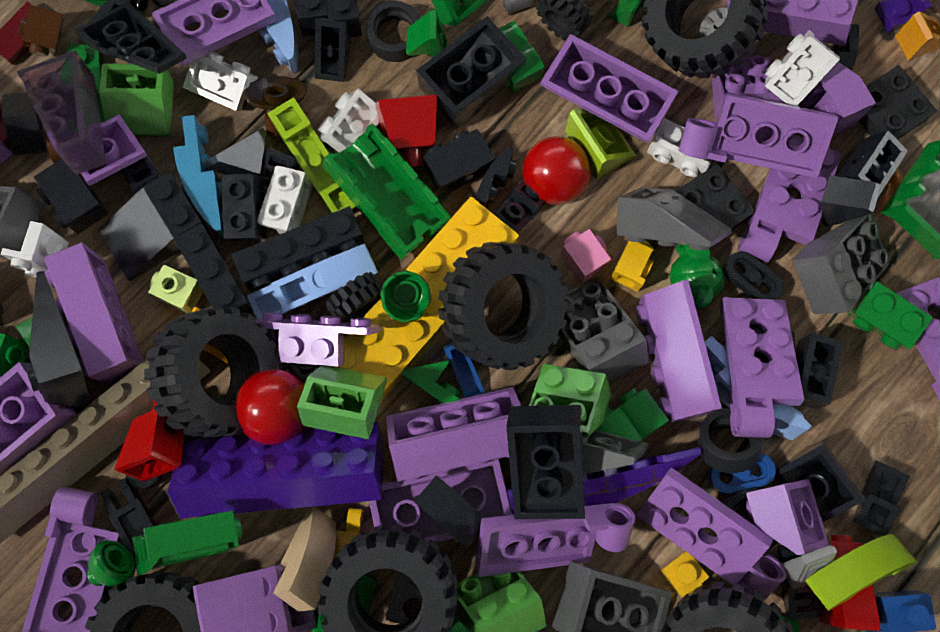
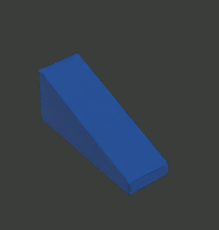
M451 342L442 345L465 398L484 394L485 391L471 359L458 351Z

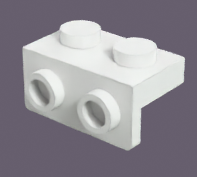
M30 221L21 251L3 248L1 255L11 260V266L25 270L24 274L36 278L37 272L44 271L45 274V270L48 269L44 258L67 249L69 242L43 223Z

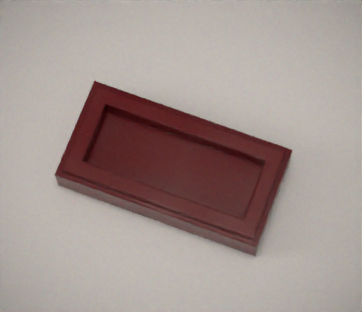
M28 1L0 29V56L11 65H14L29 49L24 46L23 37L18 36L20 21L22 18L27 19L30 5H32Z

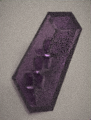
M76 50L17 71L25 85L24 88L34 103L36 113L43 122L42 125L54 150L75 175L106 164L95 77Z

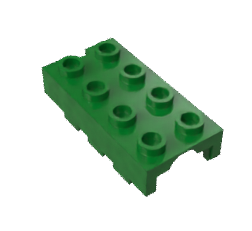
M373 123L367 126L365 133L360 135L346 149L339 153H330L324 157L323 168L401 261L421 247L425 241L423 238L425 235L431 239L452 218L440 204L438 198L427 185L425 186L417 173L407 161H404L396 148Z

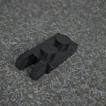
M125 477L119 481V484L129 504L121 508L116 495L109 488L102 491L101 496L110 513L109 518L124 546L131 552L136 566L132 538L144 535V528L157 525L143 499L139 498L137 490Z

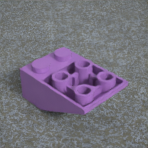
M837 62L797 107L837 115L838 121L832 135L834 137L851 129L876 102L861 77Z
M742 57L741 61L743 63L737 68L733 65L727 67L726 74L717 76L715 72H711L715 122L718 121L726 92L787 104L765 87V81L768 77L765 75V72L772 64L770 57ZM763 126L756 131L755 138L759 141H766L772 137L773 129Z
M282 564L193 586L201 632H304L317 627L313 610L297 611L273 594L286 568Z

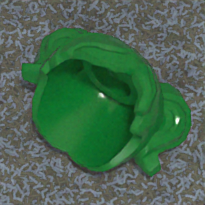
M678 244L676 250L680 256L670 268V285L688 280L695 307L697 309H704L710 305L713 297L719 295L724 286V272L721 263L710 255L709 249L693 250L689 248V244Z

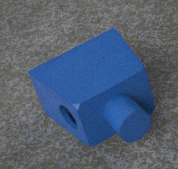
M918 590L874 593L876 605L881 612L879 617L881 631L874 632L936 630L930 593Z

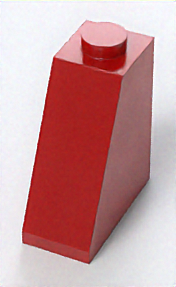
M830 535V541H828L829 545H834L837 551L833 561L864 545V543H852L851 536ZM873 585L861 590L850 600L829 611L822 603L820 623L844 629L881 631Z

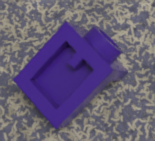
M884 0L879 2L874 9L887 33L902 28L918 11L926 13L931 8V3L929 0Z

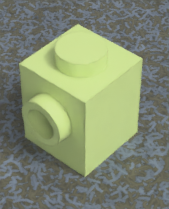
M163 265L161 270L153 275L148 293L163 303L182 312L190 313L197 305L203 290L196 279Z

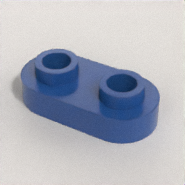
M761 453L755 463L760 469L758 476H754L751 473V468L744 472L727 473L729 481L725 484L720 480L721 471L711 467L708 473V480L715 491L729 494L769 484L775 477L776 469L771 458Z

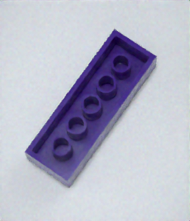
M374 422L369 439L309 428L303 429L297 436L279 445L257 443L246 435L184 441L180 468L173 470L167 492L180 519L202 517L232 510L233 514L381 500L385 448L379 424Z

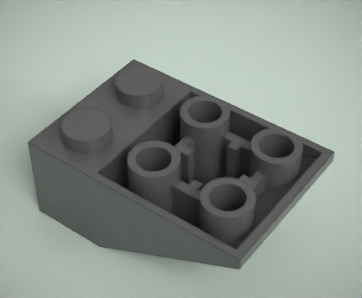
M641 187L618 197L617 235L628 236V240L631 242H646L647 239L658 240V244L662 246H676L678 243L689 244V248L693 250H708L709 247L719 243L720 240L731 234L730 227L672 189Z
M872 214L849 220L808 243L792 261L813 314L845 313L852 309L873 282L889 266V255L881 242L878 224L873 220Z
M599 277L564 294L565 300L569 301V311L564 313L563 319L567 320L565 328H560L558 333L579 370L606 374L608 383L649 362L647 340Z

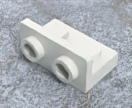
M808 30L804 36L799 33L788 45L787 50L790 52L782 61L776 59L765 72V75L768 76L765 81V87L788 105L797 106L840 60L837 54L814 37V33L811 30Z
M210 52L190 62L183 88L233 110H242L245 100V89L249 87L250 82L258 79V76L249 73L250 67L238 62H233L230 65L223 62L224 56L215 52Z
M359 89L350 94L345 92L335 105L338 111L333 118L327 116L318 128L321 132L319 136L321 142H326L338 152L346 149L360 135L365 133L367 126L372 123L377 126L380 122L376 112V103Z
M664 118L647 153L651 154L660 163H669L679 168L686 176L698 177L708 169L711 159H698L682 154L679 151L685 128Z
M282 166L275 167L257 220L259 225L276 229L279 234L301 225L313 187L306 172Z

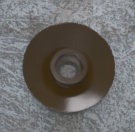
M285 76L261 78L250 83L249 87L245 89V99L249 104L271 111L293 97L299 104L306 96V88L302 82Z

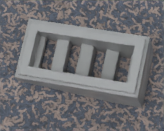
M828 545L782 563L786 570V578L792 589L808 585L805 581L808 577L832 563L837 553L834 545Z

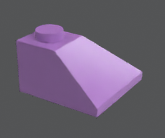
M120 114L62 142L88 186L147 156Z
M809 479L746 493L748 498L746 504L747 511L754 520L755 526L797 555L807 554L829 545Z

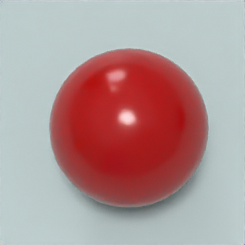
M552 136L538 141L530 148L523 162L522 175L526 186L528 184L538 193L539 200L542 199L545 201V204L564 205L574 201L585 191L591 176V164L587 153L577 142L563 136Z
M277 369L260 371L250 376L239 388L234 405H237V416L243 433L253 441L266 445L283 444V442L297 436L305 428L297 408L305 385L293 374Z

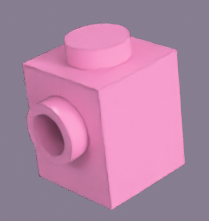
M590 229L582 234L577 231L564 240L565 245L561 251V256L581 284L607 268L611 261L606 252V244L599 235L594 236Z

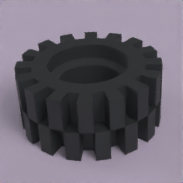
M539 0L536 3L537 15L542 17L541 22L547 24V29L549 31L553 30L555 32L554 35L557 37L561 36L564 41L567 40L570 34L579 38L592 23V14H589V7L584 6L586 3L584 0Z
M372 272L356 276L353 281H348L346 286H341L337 293L332 294L331 299L326 302V308L332 316L341 317V322L351 323V318H363L381 298L380 293L382 285Z

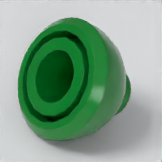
M113 540L99 542L90 554L87 578L95 586H116L117 584L125 583L127 579L132 578L135 574V562L131 552L124 545Z

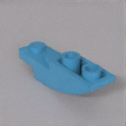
M195 115L182 117L185 146L173 147L179 176L194 207L209 226L224 239L222 180L219 179L214 170L207 169L204 165V162L210 159L209 154H205L204 144L209 142L205 125H200Z

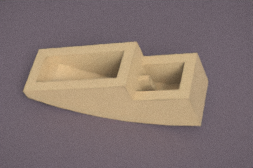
M315 506L308 507L280 563L286 568L273 594L297 611L316 609L321 597L319 593L320 585L326 576V570L332 562L335 550L336 522Z

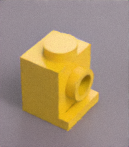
M628 241L610 279L638 292L646 280L644 278L648 275L654 262L649 259L653 246L648 242Z

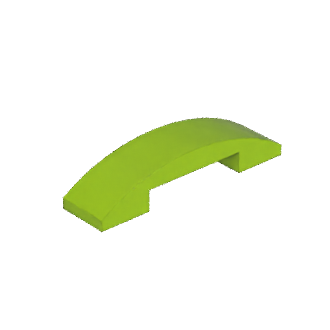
M293 97L267 113L290 152L297 159L303 172H306L313 187L331 213L349 206L351 209L355 208L354 203L323 168L324 157L329 153L311 127L310 121Z
M889 534L852 550L820 569L805 581L829 611L850 600L861 590L891 574L894 576L916 564L917 561L894 534Z

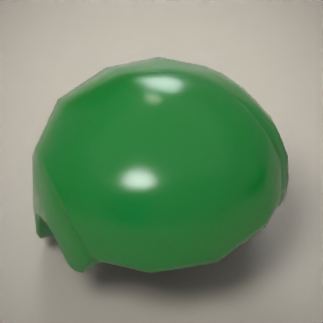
M408 270L393 273L384 282L380 293L382 307L392 319L403 323L421 318L431 301L429 284L420 274Z

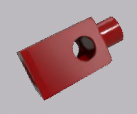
M437 95L378 100L375 106L384 137L391 142L398 152H403L404 161H407L412 168L423 167L421 150L430 149L435 145Z
M154 400L152 411L138 416L132 421L114 469L141 481L180 468L185 434L182 433L181 429L174 430L166 423L167 416L160 417L154 409V406L157 405L156 400Z

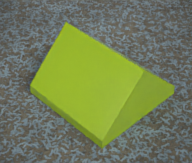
M574 109L569 113L565 132L570 139L581 145L587 153L591 164V172L596 180L636 157V154L615 125L585 109Z

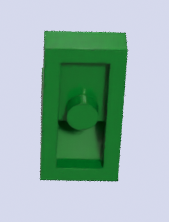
M437 10L429 11L407 29L406 53L409 56L427 54L428 57L433 58L448 46V38Z
M450 361L408 368L401 374L440 403L461 400L458 398L461 392L447 382H444L442 386L437 384L450 366Z

